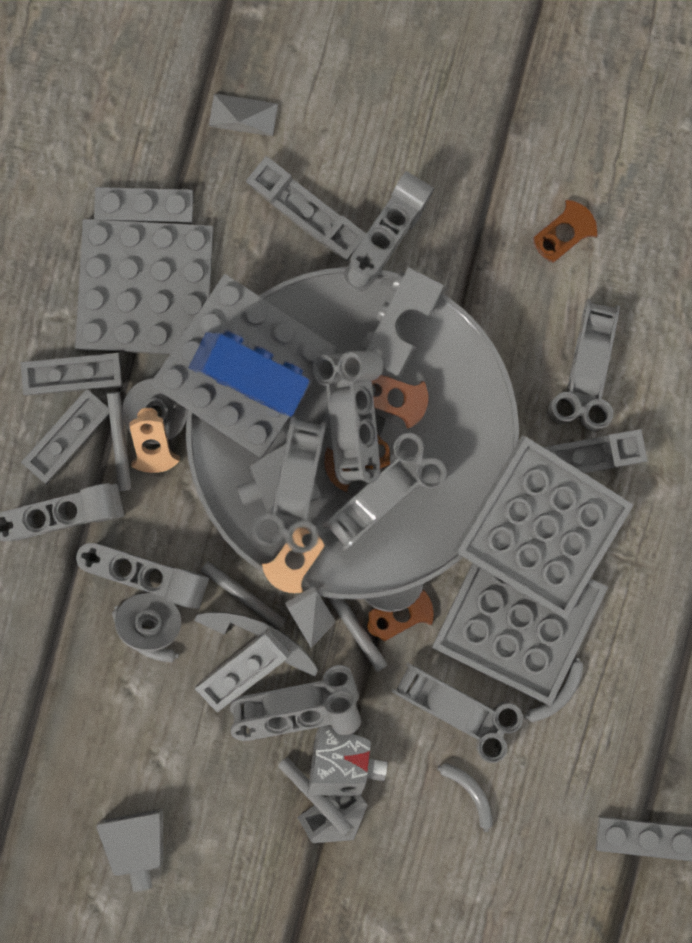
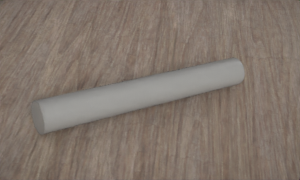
M120 392L107 393L118 489L119 491H127L132 488Z
M207 561L201 569L203 574L278 630L287 620L211 562Z
M327 597L375 670L379 672L388 664L344 599Z
M288 757L283 759L278 767L344 837L349 836L355 829L352 824L325 796L307 795L309 779Z

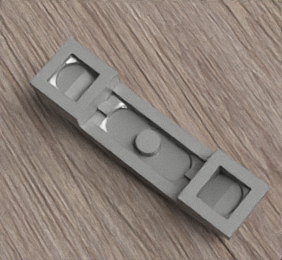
M265 156L246 180V183L282 214L346 261L350 259L366 235L363 230L345 216H340L301 186L287 171L267 156Z
M642 429L543 447L583 473L647 462Z
M227 612L197 614L194 620L222 634L227 633L231 623L258 636L269 629L290 650V655L285 663L313 676L318 671V667L313 659L296 641L266 622L249 616Z

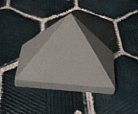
M214 94L209 127L273 136L278 103Z
M314 586L285 603L311 648L336 623Z
M362 795L326 797L355 828L347 837H344L315 805L297 817L312 843L350 841L355 838L367 808V803Z

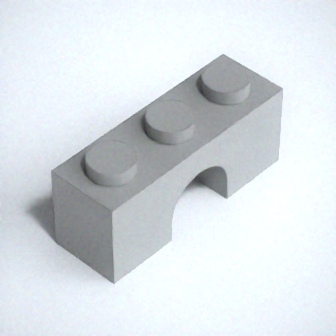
M409 267L406 273L400 272L392 286V290L396 292L391 302L385 301L377 315V320L381 322L376 332L370 331L361 349L377 352L382 358L383 369L397 376H402L416 349V346L406 342L400 335L399 323L402 317L412 311H419L432 317L447 287Z

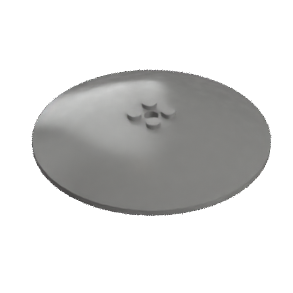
M347 267L323 269L284 281L259 296L335 346L336 349L333 354L364 351L361 347L370 331L375 333L381 322L377 320V315L385 301L390 303L396 292L392 290V286L398 273L381 270L370 288L365 291H355L350 289L344 281V273ZM446 295L442 296L432 317L419 311L409 312L402 317L399 323L400 335L406 342L416 346V349L402 376H397L385 369L381 373V375L413 386L424 381L428 390V406L424 416L416 425L406 428V424L401 418L374 409L377 435L389 446L390 464L396 460L393 451L396 439L404 433L416 434L420 437L424 446L421 457L424 460L428 458L438 459L446 468V478L440 486L434 489H427L418 485L351 546L344 550L343 547L345 545L328 526L324 528L323 524L369 483L364 480H355L349 485L347 493L337 488L326 474L324 455L327 447L333 450L326 385H321L315 380L293 414L295 420L319 425L325 422L315 475V483L321 498L310 502L306 519L307 522L312 523L316 527L325 547L302 579L301 586L303 592L314 586L318 594L324 597L336 599L376 598L406 591L445 572L463 558L453 550L519 442L517 403L506 367L494 344L481 326L463 308ZM372 384V390H373V396H374L376 390H375V387H374L373 384ZM393 388L389 391L387 399L391 406L397 408L402 405L404 396L401 390ZM188 410L186 424L188 462L200 501L210 520L227 543L253 567L264 573L262 563H270L277 557L286 544V538H282L277 544L272 546L259 544L253 536V526L261 516L271 514L272 510H266L262 498L243 505L236 489L237 486L254 480L249 468L261 458ZM291 417L265 456L286 444ZM404 440L399 445V452L403 457L412 458L416 456L418 446L412 440ZM378 445L379 457L381 458L385 454V450L382 446ZM432 464L424 466L421 471L423 480L428 483L437 482L440 478L438 467ZM388 466L380 469V473L384 471ZM337 519L338 524L350 537H353V534ZM265 521L260 524L259 533L264 539L272 540L277 536L278 528L273 522ZM310 534L303 536V543L307 546L311 541ZM291 550L287 553L285 562L289 568L299 569L304 565L305 557L303 553Z

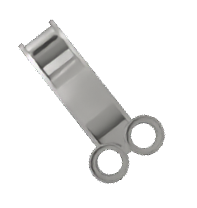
M405 171L394 188L391 199L352 254L350 264L344 273V281L350 289L365 291L371 287L408 230H412L426 208V203L435 189L434 187Z
M591 299L586 300L567 391L558 394L548 406V414L555 423L567 424L576 417H580L582 425L590 431H599L611 423L613 409L607 401L602 399L619 317V305L613 308L591 303ZM566 400L571 404V416L564 417L557 412L556 404L558 401ZM591 407H598L603 411L604 420L602 423L596 424L590 420L589 410Z
M372 350L321 355L314 360L312 365V373L315 380L319 384L327 386L335 473L342 484H350L353 480H364L367 483H373L380 474L372 380L377 379L381 375L383 362L380 355ZM372 465L373 468L365 469V466ZM351 468V471L343 472L342 469Z
M295 416L291 417L272 513L261 516L253 526V536L259 544L272 546L277 544L282 538H286L288 547L297 553H305L316 546L318 531L306 519L324 435L325 422L319 425L295 420ZM271 521L277 526L278 534L274 539L266 540L260 535L259 526L262 522ZM297 528H305L310 532L311 541L305 547L298 546L293 540V533Z
M404 433L399 436L393 447L396 460L379 474L375 482L369 483L323 524L324 528L328 526L345 545L343 547L344 550L351 546L415 487L421 485L423 488L434 489L444 482L446 478L444 464L435 458L424 460L421 457L424 446L422 440L416 434ZM404 440L414 441L418 446L416 456L412 458L403 457L399 452L400 443ZM432 464L438 467L440 478L437 482L428 483L423 480L421 471L424 466ZM337 519H339L345 525V527L353 534V537H350L347 534V532L338 524Z
M109 483L95 485L81 489L79 493L0 512V541H18L86 523H97L123 517L125 514L118 484L109 485ZM70 502H73L77 507V515L72 520L67 517L65 512L66 506ZM39 510L46 516L45 524L41 528L36 525L34 519L35 514ZM9 522H12L13 528L9 529V531H6L5 525H8Z
M96 543L84 544L79 548L76 556L78 566L85 572L164 597L166 601L192 609L200 608L209 581L207 576L185 569L173 568ZM96 554L100 557L99 563H94L93 560H90V555ZM128 559L131 562L132 571L127 577H123L120 574L119 566L121 562ZM158 569L163 575V581L158 587H153L150 583V575L154 570Z
M408 662L406 663L408 668L397 689H392L391 692L477 739L476 750L484 761L497 763L506 756L507 743L503 738L504 733L508 734L518 731L523 723V714L515 704L508 701L501 702L492 709ZM418 674V677L416 678L412 688L407 694L406 692L409 686L411 685L415 675ZM504 709H513L516 713L515 722L510 726L501 725L498 720L499 713ZM489 738H496L500 741V749L494 755H487L483 752V743Z
M336 665L326 670L323 675V681L241 696L234 699L230 704V711L234 715L231 735L237 740L250 741L332 725L333 730L341 735L354 733L361 725V718L356 706L359 693L351 670L347 666ZM242 703L244 704V711L241 709Z

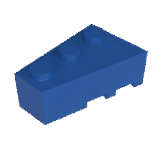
M225 330L223 335L221 333L205 332L188 369L196 373L201 372L216 380L217 383L225 387L228 386L244 394L245 397L282 415L293 416L310 381L301 376L303 371L301 368L286 361L283 366L272 361L273 354L258 346H255L253 350L242 345L244 339L230 331Z

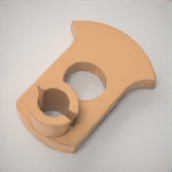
M148 407L142 408L138 412L137 418L130 422L129 427L137 455L136 459L132 461L131 467L147 473L164 472L174 467L180 461V456L174 454L170 449L163 418L157 416L158 413L155 409ZM153 439L158 441L161 446L158 449L149 450L143 446V442Z
M297 528L293 533L294 542L300 547H305L303 536L310 534V532L305 528ZM318 535L316 546L303 553L305 562L299 569H291L285 562L287 553L291 551L286 542L272 562L262 563L266 578L281 591L302 593V579L325 547L323 540Z

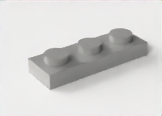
M95 187L94 220L193 224L194 192L187 189Z
M119 353L21 362L23 395L25 396L123 387Z
M86 389L21 463L48 485L109 417V408L92 392Z
M267 629L201 680L195 690L218 712L287 660L290 652Z
M598 816L595 849L602 852L692 861V826Z

